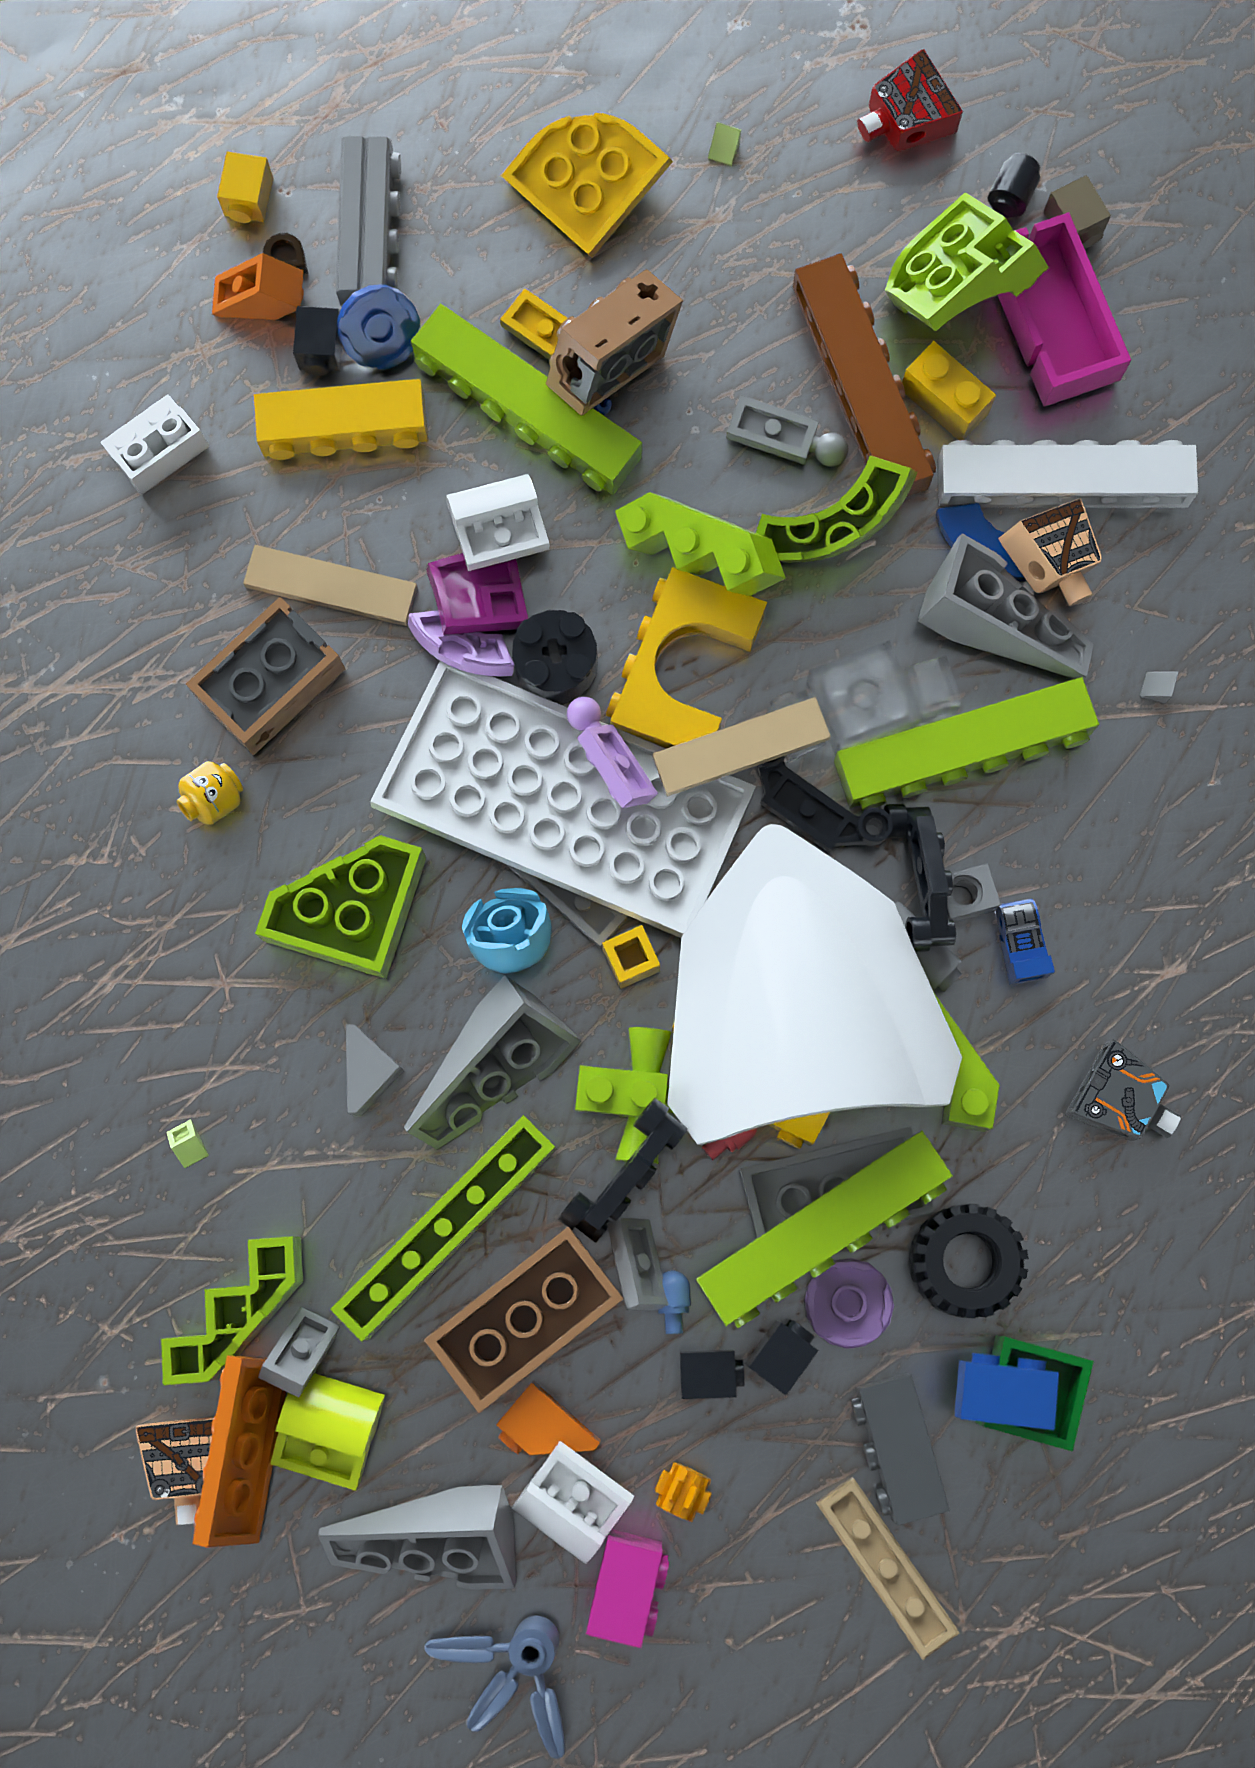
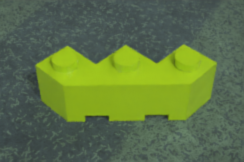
M649 492L615 510L628 549L654 555L669 547L677 570L700 576L719 567L727 591L752 596L786 579L772 539L686 504Z
M935 995L962 1055L950 1104L944 1106L941 1124L980 1132L993 1129L1000 1085Z
M288 1236L248 1240L250 1286L205 1289L206 1335L161 1339L163 1385L209 1382L221 1377L227 1355L239 1356L303 1283L301 1237Z

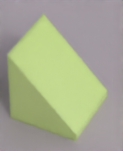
M717 122L708 159L732 166L740 145L741 130Z
M192 1120L166 1132L170 1148L184 1168L209 1156Z

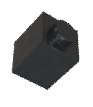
M297 306L293 355L299 370H304L308 374L318 376L326 375L328 372H340L342 344L337 333L339 308Z
M733 1349L680 1351L682 1399L737 1398L736 1387H744L745 1384L743 1359H735V1351Z

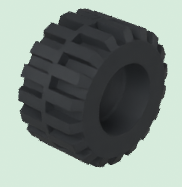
M979 1204L957 1205L934 1213L932 1218L927 1219L920 1226L922 1229L919 1234L914 1236L911 1243L914 1247L913 1252L909 1253V1263H912L913 1272H911L913 1282H917L920 1288L918 1292L924 1299H928L932 1303L931 1306L937 1310L956 1317L976 1319V1317L995 1315L994 1312L999 1309L1004 1310L1011 1304L1009 1301L1012 1297H1018L1023 1289L1020 1287L1022 1279H1027L1028 1269L1024 1268V1259H1029L1028 1251L1022 1248L1020 1241L1024 1239L1020 1231H1015L1011 1226L1013 1222L1006 1216L997 1214V1210L990 1207H981ZM963 1234H971L981 1238L987 1244L992 1255V1269L988 1278L983 1284L974 1288H963L954 1284L944 1269L943 1257L948 1243L953 1238Z

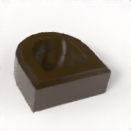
M278 233L266 241L263 253L304 270L303 274H308L302 244L294 235Z

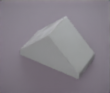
M355 1024L346 1025L347 1113L352 1116H362L404 1070Z

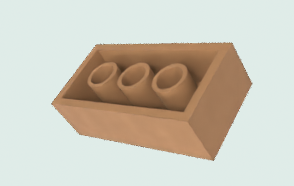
M567 1227L430 1334L424 1341L477 1412L480 1413L624 1298L570 1227Z

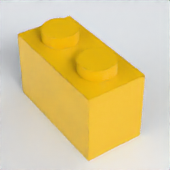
M935 341L905 370L902 380L905 394L957 440H964L987 417L996 397L992 390Z

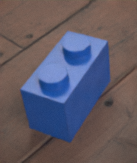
M972 1353L971 1362L959 1360L955 1417L963 1420L1055 1430L1059 1373L1046 1370V1361L1018 1358V1367L999 1365L1000 1356Z

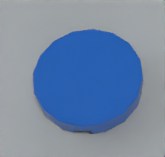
M385 284L368 285L354 292L342 305L337 319L338 338L347 355L360 366L378 368L379 370L390 369L404 362L413 352L411 340L420 329V317L411 300L400 290Z

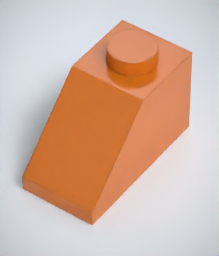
M261 253L215 276L212 315L225 318L277 320L297 311V306H300L303 300L304 291L302 283L304 270Z
M534 1380L496 1424L502 1430L498 1436L499 1439L516 1454H519L522 1449L529 1455L551 1454L560 1441L575 1452L594 1451L601 1442V1439Z

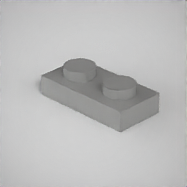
M619 1218L616 1222L613 1220L607 1223L626 1310H659L669 1305L663 1288V1276L650 1220Z
M300 1307L262 1365L258 1378L300 1397L336 1339L340 1326Z

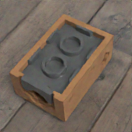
M645 269L632 279L630 277L625 278L614 292L605 298H596L585 312L576 318L571 316L561 324L557 331L558 341L555 352L549 360L551 367L546 385L583 416L665 356L683 299L648 269Z
M279 597L194 675L186 685L194 696L254 756L345 670L340 656L329 645L327 646L326 642Z

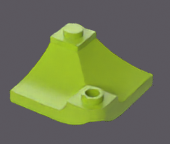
M965 192L903 249L891 269L885 292L896 308L904 314L909 311L934 331H937L962 311L987 298L1010 292L1017 297L1024 290L1030 288L1049 266L1036 245L1014 231L1004 216Z

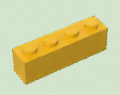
M421 379L254 394L256 437L264 457L269 456L276 460H286L292 458L294 454L300 453L328 456L334 454L336 450L343 449L370 452L377 449V446L394 445L398 448H412L417 446L419 442H428L425 396Z

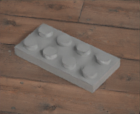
M912 1127L740 1168L756 1237H760L913 1136ZM921 1198L917 1199L906 1207L910 1215L902 1221L934 1213L932 1202L930 1201L925 1204ZM883 1222L877 1227L884 1226L885 1223Z

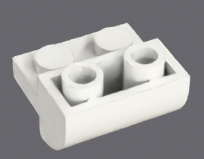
M166 395L101 441L106 451L140 495L146 493L209 448V444L200 429L169 395Z
M528 474L446 495L447 505L468 571L550 550L549 540L538 507L537 495Z
M560 1441L525 1487L511 1509L586 1564L598 1551L605 1537L629 1507L634 1495Z

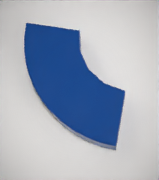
M979 503L937 509L938 525L951 548L957 538L963 533L998 553L1008 563L1004 569L1017 581H1026L998 539L1004 532L997 530L984 517Z

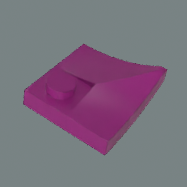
M463 553L428 563L426 568L427 576L435 596L443 635L517 629L523 620L528 619L516 559L468 571Z

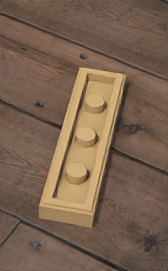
M255 544L243 582L245 588L406 627L418 588L414 582Z
M813 697L652 754V758L668 797L828 741L831 736L817 699Z
M853 1477L816 1502L922 1660L960 1634Z

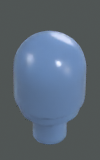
M674 1270L662 1273L663 1288L669 1305L659 1309L658 1314H665V1334H683L682 1313H689V1306H691L690 1284L686 1276L681 1272Z

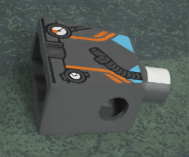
M1114 1039L1103 1045L1065 1113L1067 1117L1130 1141L1140 1139L1147 1127L1169 1138L1181 1119V1115L1161 1104L1170 1085Z

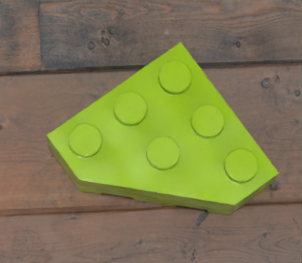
M379 835L343 857L338 856L309 871L310 874L288 885L284 884L270 891L255 934L264 942L387 979L427 857L421 847Z

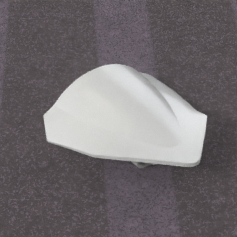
M775 824L763 827L711 893L681 938L667 1105L680 1122L688 1128L687 1131L696 1144L704 1145L761 1126L808 1115L868 1107H933L950 1104L962 1055L916 955L895 903L857 874L789 829Z

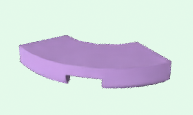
M438 610L409 614L408 626L412 634L424 649L440 661L473 674L512 676L514 664L501 634L473 632L443 635Z

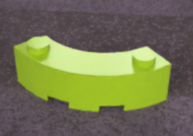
M870 455L858 480L838 502L820 512L797 517H777L762 513L756 533L772 539L781 562H811L837 556L868 540L894 516L911 490L918 472L912 468Z

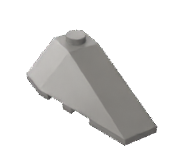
M962 533L955 541L926 590L918 622L954 642L1071 678L1083 677L1085 679L1094 644L1058 610L1049 611L1033 596L1035 592L1027 581L1021 585L1004 568L1008 563L998 553Z
M505 975L473 1011L405 1124L406 1132L438 1150L480 1122L484 1111L502 1099L507 1104L518 1096L515 1092L517 1089L535 1077L541 1081L552 1074L578 1046L581 1040L535 995Z
M484 1484L456 1487L322 1527L319 1530L318 1537L331 1565L381 1574L387 1573L392 1567L415 1573V1580L426 1582L430 1581L431 1575L457 1579L456 1587L471 1590L515 1588L516 1585L513 1513L503 1485Z

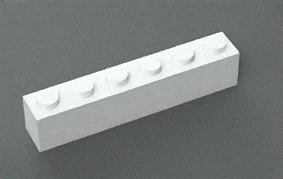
M957 440L948 445H943L937 460L938 508L979 503L981 508H1055L1079 498L1084 508H1188L1198 494L1196 445H1183L1178 440H1167L1157 445H1141L1136 440H1125L1115 445H1099L1094 440H1083L1076 442L1074 445H1057L1052 440H1041L1034 442L1032 445H1015V442L1010 440H999L992 442L990 445H973V442L968 440Z

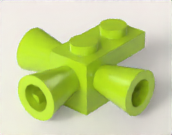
M646 1027L628 1028L633 1071L579 1066L575 1111L620 1115V1118H627L615 1159L617 1161L627 1162L647 1137L633 1125L654 1097L669 1108L668 1113L674 1114L667 1105L669 1085H667L668 1074L660 1073L672 1034L671 1031ZM658 1156L652 1164L659 1165Z

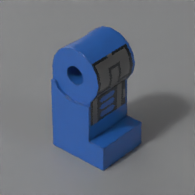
M1025 899L1001 904L996 909V916L1009 985L1048 978L1055 973L1051 955L1048 956L1035 901L1033 899Z

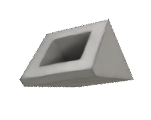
M1146 672L1140 697L1166 704L1173 696L1178 672Z

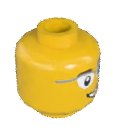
M207 761L179 781L178 789L181 797L176 802L188 820L193 821L197 818L206 825H212L240 805V792L243 791V786L234 771L227 764L222 763L218 765L212 761Z

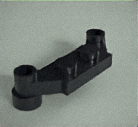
M786 755L756 766L764 792V797L761 799L760 804L829 853L835 846L879 845L885 842L892 832L893 822L885 810L870 808L864 811L861 816L854 815L786 767L784 762ZM866 826H876L880 834H870Z
M903 803L886 804L883 810L890 815L893 822V829L888 839L905 837L908 839L923 916L908 917L906 919L905 929L915 952L929 951L934 946L955 945L956 927L953 919H948L947 896L952 895L953 879L950 870L944 869L942 859L945 852L944 837L941 832L936 831L930 807L906 808Z
M654 1097L633 1125L647 1136L594 1202L579 1191L563 1210L558 1220L565 1226L570 1227L571 1230L574 1228L578 1229L596 1243L608 1229L607 1223L611 1222L608 1218L610 1217L616 1222L632 1201L627 1195L634 1186L642 1190L654 1176L657 1168L652 1163L665 1145L673 1150L688 1128L667 1113L669 1108Z

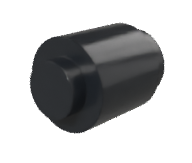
M1023 153L1013 154L1010 159L1004 161L987 196L988 203L994 211L1005 218L1023 215L1040 181V165L1033 157Z

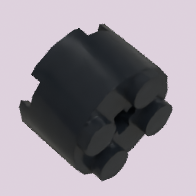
M546 610L523 620L517 628L512 647V660L520 686L526 691L560 705L570 703L574 699L583 696V692L591 686L593 679L597 676L598 653L593 632L581 616L575 612H567L565 610ZM559 653L561 661L552 663L550 654Z

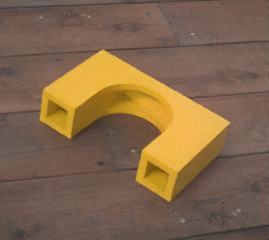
M674 567L671 568L667 580L660 577L656 585L652 602L657 603L652 618L645 615L637 634V640L642 641L637 656L629 654L621 675L627 681L621 694L614 692L606 712V716L611 718L610 724H613L615 728L666 749L719 731L722 718L673 699L663 690L655 673V666L662 651L679 638L690 635H702L751 652L765 617L768 603L753 596L727 591L726 586L688 572L677 570Z

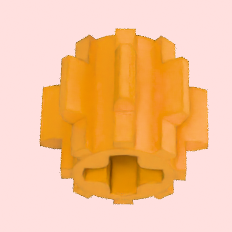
M674 1462L670 1472L663 1469L655 1487V1492L659 1493L656 1505L679 1518L693 1522L697 1512L704 1514L710 1501L712 1492L707 1489L711 1479L687 1466Z

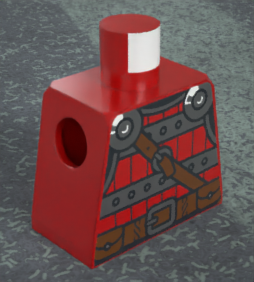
M922 49L873 86L869 101L871 113L859 118L857 125L861 136L866 142H870L885 134L894 150L901 152L956 133L963 110L926 51Z

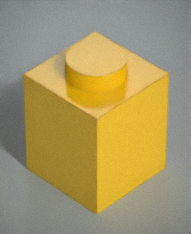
M226 152L217 194L224 216H228L230 219L240 223H249L251 220L265 221L274 178L266 157Z
M642 925L602 942L603 952L620 989L660 972L659 960Z

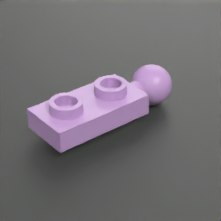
M578 697L574 699L568 706L567 719L573 728L584 731L577 739L586 751L588 761L597 768L606 782L610 795L622 808L648 804L658 792L613 724L603 726L600 724L601 709L592 698Z

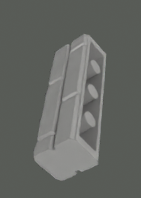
M344 136L341 139L336 294L340 306L354 292L368 285L385 284L396 289L398 287L397 268L391 267V254H398L399 252L398 229H392V216L400 215L399 191H393V179L401 178L400 153L393 152L391 139L386 136H369L368 138L363 136Z

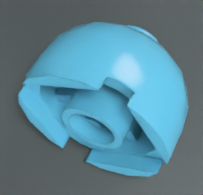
M507 888L495 891L496 898L483 904L482 899L475 902L464 916L462 929L469 949L476 960L488 969L499 973L519 972L530 968L541 960L550 944L552 924L546 905L541 902L537 893L523 888Z

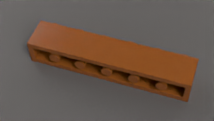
M840 253L795 269L792 288L865 465L871 455L912 468L918 473L907 497L928 490L934 476L933 473L936 472L935 461L929 449L924 450L918 437L921 434V430L915 413H908L903 401L905 399L903 383L898 375L893 376L888 365V362H890L888 347L883 338L877 339L872 326L875 325L871 306L868 302L862 303L857 290H859L860 284L855 268L852 265L847 267L844 257Z

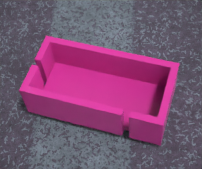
M1068 212L1034 224L1030 236L1027 227L1015 230L1036 245L1049 266L1030 288L1024 290L1017 297L1010 292L998 294L1026 365L1034 364L1030 375L1043 406L1045 407L1120 381L1131 362V358L1070 213Z

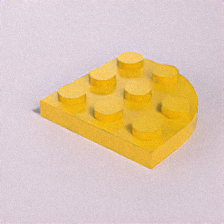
M594 113V115H583L573 118L569 115L552 122L540 130L520 151L502 173L501 177L593 258L673 161L641 131L623 119L604 113Z

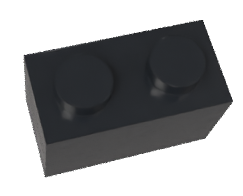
M789 1319L786 1325L776 1320L744 1364L786 1396L819 1351L810 1344L815 1336L794 1320Z

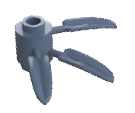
M541 1616L526 1618L518 1625L510 1643H494L493 1639L489 1636L439 1638L426 1642L425 1652L430 1657L451 1662L488 1663L494 1659V1653L509 1652V1659L513 1667L508 1673L500 1671L495 1675L470 1712L467 1719V1727L473 1732H479L498 1715L519 1687L517 1680H515L519 1672L524 1675L534 1676L537 1691L531 1694L530 1701L539 1734L551 1757L555 1759L563 1757L565 1753V1739L557 1698L552 1689H546L543 1673L553 1663L560 1641L558 1630L549 1619Z

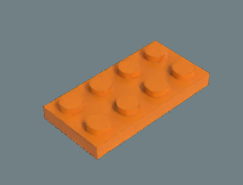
M227 1355L225 1368L220 1377L221 1391L217 1413L213 1418L211 1426L212 1440L209 1456L203 1469L204 1483L200 1505L194 1517L195 1532L192 1542L194 1545L209 1548L255 1544L260 1541L273 1465L270 1463L278 1432L275 1431L286 1396L285 1390L258 1378L261 1367L267 1357Z

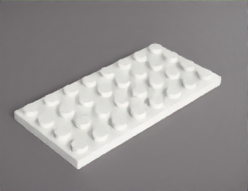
M440 661L370 801L371 807L682 938L710 895L756 786L728 775L667 797L652 758L653 753L666 748L616 728L658 792L648 804L622 808L610 795L608 786L597 768L588 761L586 751L577 739L584 731L577 730L570 725L567 719V707L493 676L465 672ZM599 721L602 726L608 725L606 723Z

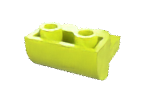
M314 1373L300 1397L289 1392L287 1394L275 1431L278 1432L270 1464L356 1491L361 1482L371 1441L376 1433L385 1395Z

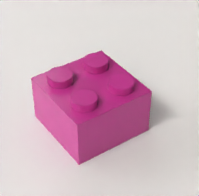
M611 1529L607 1535L588 1618L586 1635L638 1648L642 1647L644 1635L653 1637L659 1611L657 1608L658 1601L652 1600L655 1588L664 1589L669 1567V1555L662 1554V1541Z

